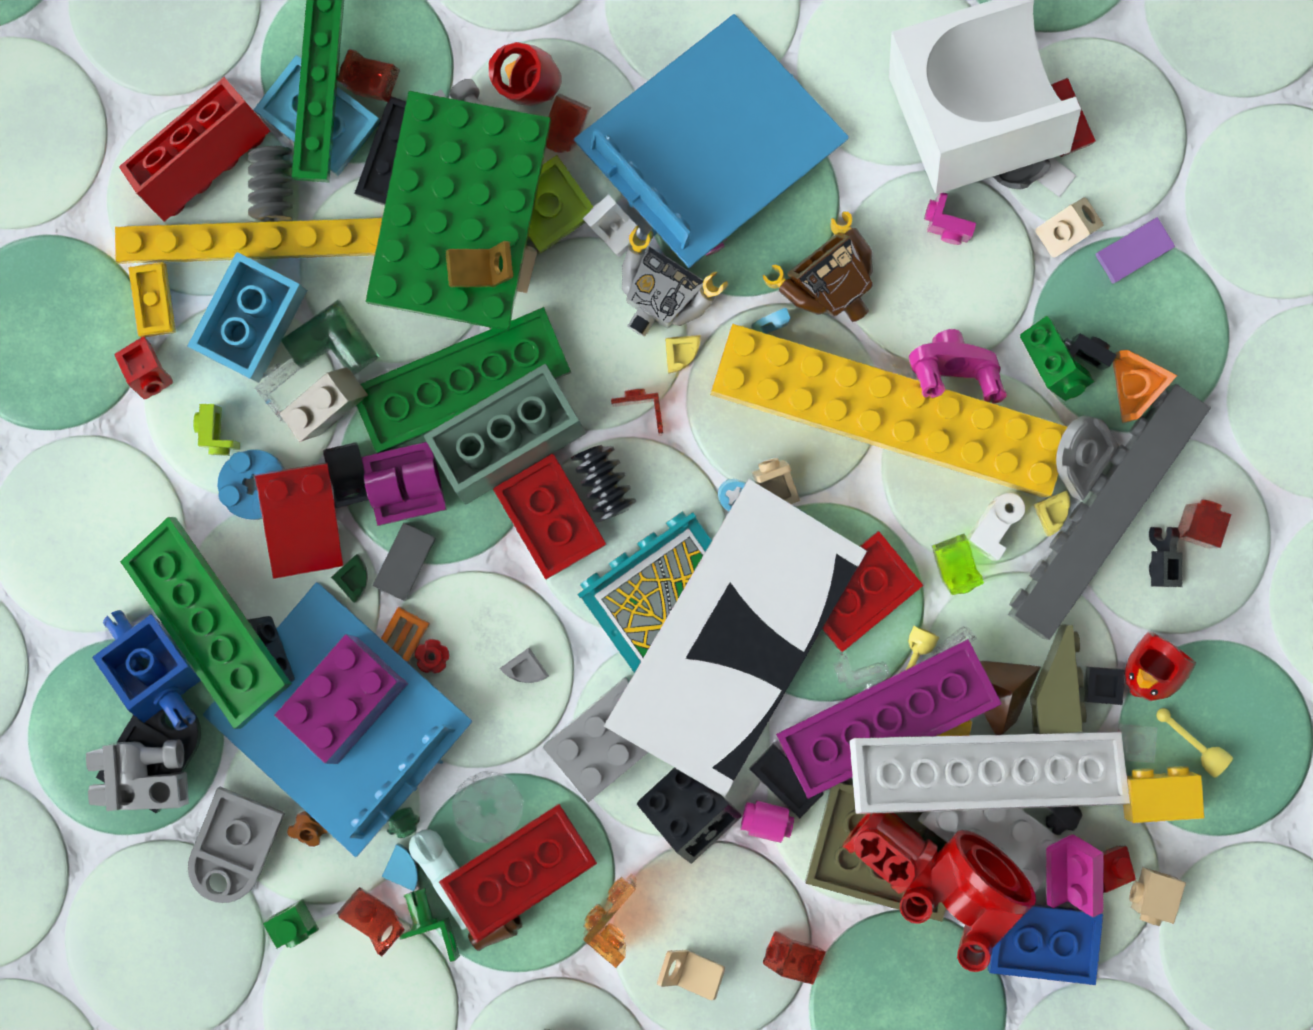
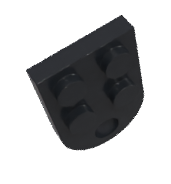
M163 709L144 723L133 715L117 742L135 741L140 742L144 747H163L167 740L180 739L184 748L183 766L181 768L169 769L162 762L147 765L148 775L184 772L197 751L201 740V726L196 714L192 724H189L187 719H183L188 727L182 730L170 728L166 724V713ZM100 770L96 778L105 783L104 770ZM149 809L154 813L161 811V809Z

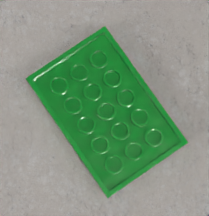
M409 91L365 302L371 305L509 331L551 118ZM503 241L510 242L513 278L495 287L449 286L446 261L447 250L490 249ZM500 254V257H499V270H500V272H502V269H503V258H502V255Z

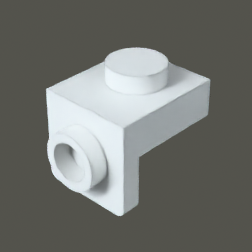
M609 194L601 202L594 205L591 211L583 218L618 257L628 250L630 245L629 235L637 225ZM640 228L636 232L639 239L643 236V231Z

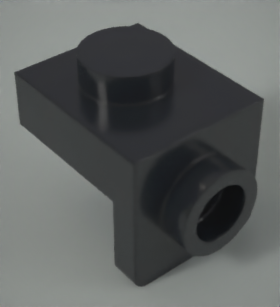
M1079 333L1072 337L1071 340L1068 338L1064 340L1073 358L1076 355L1101 371L1110 367L1117 355L1109 350L1110 345L1107 342L1094 336L1089 339Z

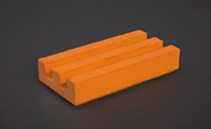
M398 607L381 639L388 644L401 618L406 619L407 622L392 647L398 653L413 625L419 626L402 657L409 663L430 623Z

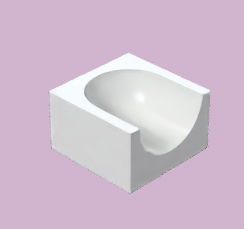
M991 0L892 31L889 79L935 195L1070 152L1081 107L1076 97L1061 101L1048 80L1035 36L1033 19L1034 0Z

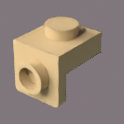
M778 458L766 460L758 464V470L752 472L755 483L789 504L800 501L790 473L792 470L789 463L785 460L780 462Z

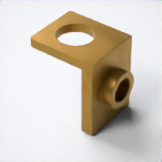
M503 241L490 249H449L446 251L450 287H495L513 278L509 241ZM500 254L502 255V258H503V269H502V272H500V270H499V257H500Z

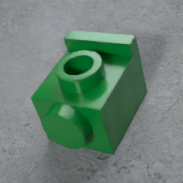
M303 899L272 915L263 923L276 949L283 945H286L287 948H293L319 930Z

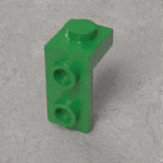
M1045 316L1020 334V338L1046 387L1064 401L1081 395L1086 387L1095 382L1090 372L1073 359L1054 322L1048 316Z

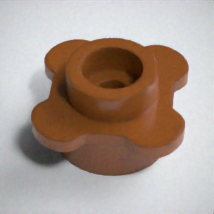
M306 811L297 814L295 824L289 826L287 830L289 837L297 838L300 842L306 843L310 847L318 846L322 834L328 832Z

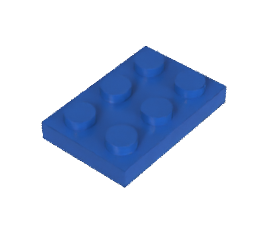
M1034 904L993 948L988 965L989 973L1096 985L1103 914L1091 917L1080 909L1052 908L1050 906Z

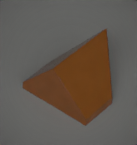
M980 661L1002 703L983 713L995 735H1003L1017 722L1041 666Z

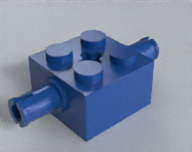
M121 610L111 613L116 622H113L107 615L103 620V624L112 634L115 641L92 658L130 713L143 723L163 709L176 730L187 728L188 726L183 719H187L189 724H192L196 716L191 712L181 695L201 680L163 624L152 614L134 627H132L125 613Z

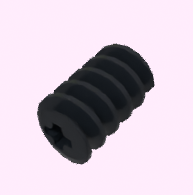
M598 445L571 457L572 461H583L575 469L577 474L588 473L581 481L582 486L594 487L586 495L587 499H599L592 507L593 512H604V515L597 523L628 511L636 503L635 498L624 499V495L631 489L630 485L619 486L618 484L626 476L625 473L613 472V469L620 463L619 459L608 460L607 458L615 450L613 446L603 447Z

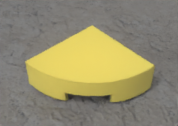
M700 335L665 338L668 374L681 371L694 360L700 345Z
M1067 490L1033 504L1047 537L1058 532L1067 518L1070 508V497Z

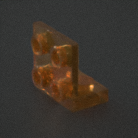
M632 874L626 880L619 877L607 892L609 894L606 898L608 901L603 906L597 903L584 919L586 922L583 925L585 928L583 940L615 968L626 958V943L623 941L625 935L612 923H609L607 926L606 924L636 890V877Z

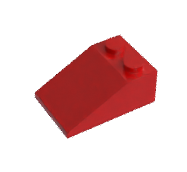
M327 463L254 474L273 579L342 567V553Z

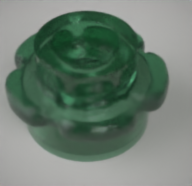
M411 807L399 809L388 820L389 829H387L389 835L396 834L398 838L408 837L416 832V825L420 822V817L414 814Z

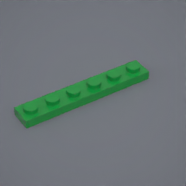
M306 0L292 178L294 180L325 183L330 181L344 0Z

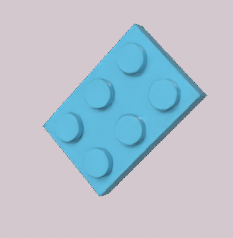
M297 55L253 109L260 117L293 142H295L301 58ZM338 86L330 169L337 176L341 174L380 123V119Z

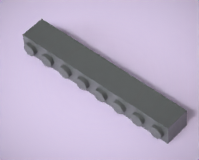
M1178 384L1168 386L1151 404L1152 409L1147 416H1141L1136 420L1129 431L1133 436L1126 446L1121 444L1109 461L1113 465L1106 475L1101 473L1090 490L1093 492L1086 503L1080 502L1071 513L1069 519L1073 522L1067 531L1063 532L1061 530L1052 540L1049 546L1053 550L1046 561L1042 559L1038 561L1030 572L1029 576L1033 578L1025 590L1020 588L1011 599L1009 605L1013 608L1008 615L1042 639L1050 640L1211 409V407Z

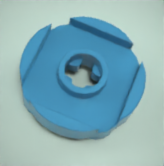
M247 450L234 453L225 462L218 476L217 487L220 502L238 517L250 520L262 519L257 490L254 491L253 495L249 494V488L245 486V482L247 479H252L254 474L284 470L285 468L277 457L265 451Z

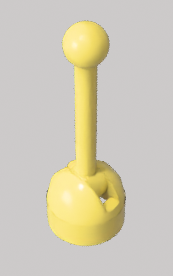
M913 626L908 640L913 654L906 670L916 665L920 655L933 651L939 636L920 627Z
M1161 708L1157 711L1156 717L1160 722L1168 723L1202 753L1201 764L1205 771L1213 778L1219 776L1230 765L1233 757L1226 750L1220 747L1207 749L1171 718L1168 709Z

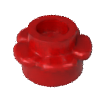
M428 639L425 641V644H420L416 648L415 658L418 660L417 666L421 671L436 674L446 668V661L449 660L450 654L448 648L441 645L439 640ZM430 653L435 655L434 660L429 659Z

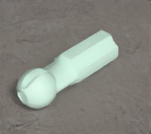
M430 829L421 830L412 836L410 840V854L420 864L432 882L433 887L463 930L466 928L465 924L438 883L460 867L457 866L445 848L443 840L437 832Z

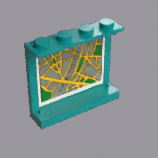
M683 511L666 522L669 529L659 537L655 532H652L637 543L640 550L629 557L624 552L611 561L609 566L612 570L604 576L600 577L596 572L580 583L583 590L577 595L584 601L634 673L712 542L693 512L688 516Z

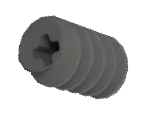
M265 146L251 150L248 153V160L254 163L248 167V174L254 177L248 181V188L254 191L248 194V202L254 205L248 208V215L251 218L262 222L293 221L292 217L283 215V211L293 209V204L283 201V197L293 195V190L283 187V183L293 181L292 176L283 173L284 169L292 167V162L282 159V156L292 154L291 148Z

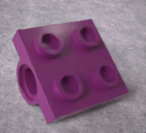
M427 442L361 457L365 470V488L370 505L374 509L377 526L447 510L436 458Z

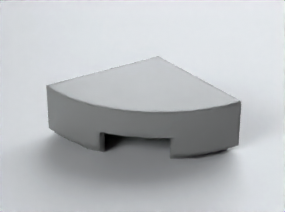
M530 648L500 668L509 678L524 683L539 682L549 677Z

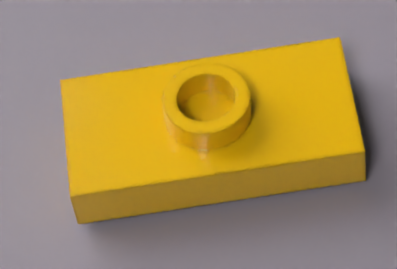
M160 262L128 267L138 336L150 337L176 333L166 264Z

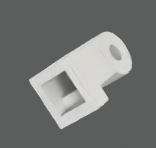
M1006 493L995 497L964 542L991 561L999 560L1007 549L999 542L1011 524L1018 522L1025 513L1023 500L1014 493Z

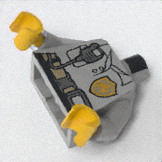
M637 225L629 235L630 245L622 264V290L627 295V303L637 309L627 326L637 334L645 337L655 321L668 329L672 324L682 326L701 317L714 301L715 296L728 287V282L725 281L717 288L712 282V278L717 272L711 273L702 280L650 246L645 252V248L653 238V232L650 230L646 240H641L636 234L639 225Z

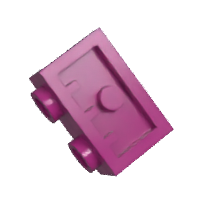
M1074 834L1049 845L1046 848L1047 905L1055 908L1068 901L1091 917L1103 913V852Z

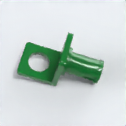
M426 888L404 894L413 925L410 926L409 930L400 933L399 939L402 940L440 928L450 962L456 961L460 954L449 917L441 920L433 919L426 895Z

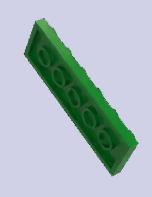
M544 307L511 320L509 331L492 328L361 383L360 385L368 396L356 406L376 453H381L427 434L544 364L547 365L555 380L570 374L571 370Z
M167 517L120 561L234 729L243 728L292 684L176 517Z

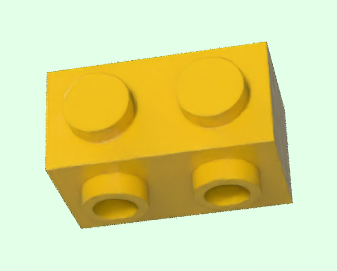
M1167 767V773L1154 774V769L1132 770V776H1127L1130 803L1123 805L1124 819L1132 823L1204 818L1202 778L1199 774L1189 772V767Z

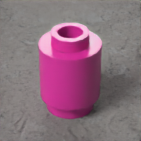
M756 800L755 804L746 803L740 829L748 831L750 836L782 843L784 837L790 838L794 817L789 816V808Z

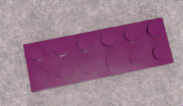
M969 639L776 735L809 799L853 777L850 740L854 738L933 737L1002 703Z

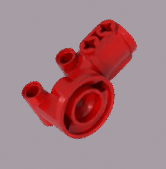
M866 813L850 832L842 846L849 853L855 851L856 855L890 883V887L898 894L904 891L900 901V911L907 921L916 924L924 923L932 915L933 909L941 902L957 920L965 924L957 958L960 965L971 972H979L987 968L991 960L993 948L1036 903L1034 889L1021 869L993 843L968 830L956 832L938 852V846L930 839L924 841L920 834L895 813Z

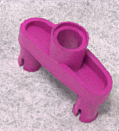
M947 329L941 331L933 337L932 343L917 347L909 355L912 371L917 374L924 397L930 395L931 398H935L944 393L945 386L942 383L941 376L975 378L981 386L984 401L989 403L991 401L992 404L1003 401L1007 396L999 373L1001 368L996 354L978 346L965 344L962 333L959 330Z

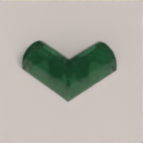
M339 299L281 339L286 350L302 369L330 349L344 368L348 367L353 375L380 358Z

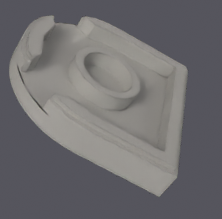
M1091 416L1078 417L1067 427L1060 440L1056 456L1057 471L1071 496L1082 501L1119 447L1106 423L1101 419Z

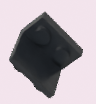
M675 767L637 802V806L675 852L691 864L742 817L735 806L721 794Z

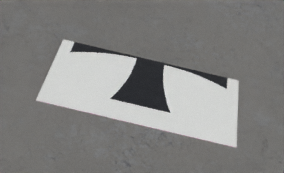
M748 479L608 717L604 727L725 797L867 551Z

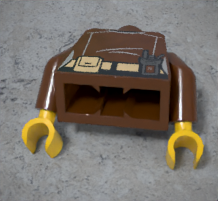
M844 211L842 212V218L847 224L839 226L835 219L831 218L830 228L835 235L787 273L789 279H785L784 272L778 265H772V268L780 273L777 280L770 281L765 275H763V279L768 287L779 288V292L800 309L817 315L828 313L832 316H837L842 311H845L850 320L856 322L869 312V309L860 297L873 286L870 279L873 273L872 249L858 229L851 227L852 216L849 212Z

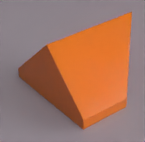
M1120 350L1115 353L1117 355L1113 360V368L1122 423H1127L1139 419L1178 375L1129 350Z

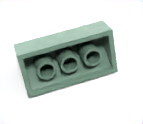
M544 364L423 436L455 493L466 505L587 433L547 365Z

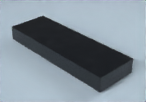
M389 96L354 193L356 196L385 206L406 101Z

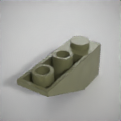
M1062 624L1059 626L1031 693L1030 705L1033 733L1061 734L1083 732L1082 723H1086L1087 712L1085 703L1080 702L1079 688L1083 687L1084 681L1082 669L1076 663V652H1080V638L1078 632L1073 630V625Z

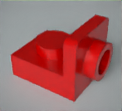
M144 336L114 354L127 384L144 400L160 393L163 389L173 384L171 376L162 368L151 343Z

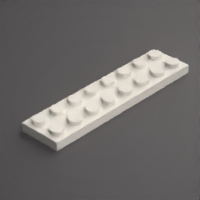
M1121 732L854 738L850 740L856 814L1102 806L1130 803Z

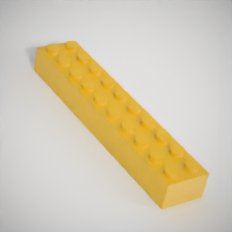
M733 323L710 394L711 396L1042 498L1052 496L1058 476L1056 466L1057 450L1060 440L1067 429V426L947 389L938 397L931 398L930 395L924 397L920 381Z

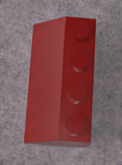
M223 77L123 162L119 168L136 194L165 222L171 216L179 214L184 209L185 204L195 195L205 192L211 186L212 181L222 172L232 169L237 164L239 158L249 149L259 146L271 130L227 79Z

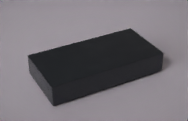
M774 743L749 767V770L799 819L824 794L821 792L809 799L807 798L787 756Z

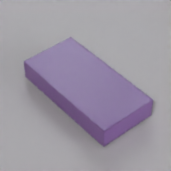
M1158 217L1097 252L1095 256L1112 284L1173 249L1175 245Z

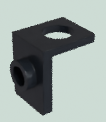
M354 442L323 450L334 490L335 508L369 500L364 482L365 470L358 443ZM359 493L352 497H345L350 494Z

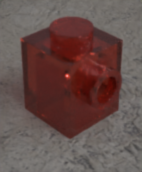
M1201 499L1200 504H1186L1178 526L1180 532L1179 539L1207 549L1221 548L1232 514L1221 511V504Z

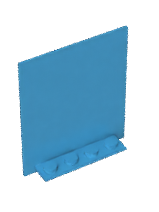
M733 14L576 136L574 142L629 201L630 207H634L653 228V236L658 233L687 267L690 268L849 139V136L743 22Z
M316 582L276 628L295 680L291 682L292 684L241 729H234L215 701L203 713V716L354 857H358L412 792L418 789V785L437 763L443 764L441 758L470 726L472 720L321 584ZM348 634L362 640L402 677L408 685L338 764H325L274 715L343 636Z

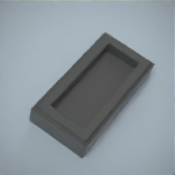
M403 522L372 586L406 601L436 538Z

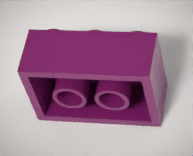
M345 634L274 716L325 764H338L408 683L362 640Z

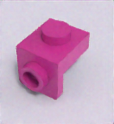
M940 193L936 200L930 199L924 216V220L929 221L927 232L941 235V240L954 245H961L962 242L967 243L973 237L976 223L943 214L947 193Z

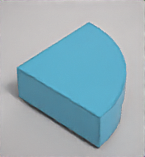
M783 308L752 324L753 330L767 334L787 326L791 319L787 308Z
M397 843L382 877L414 891L418 883L416 863L410 851L400 843Z

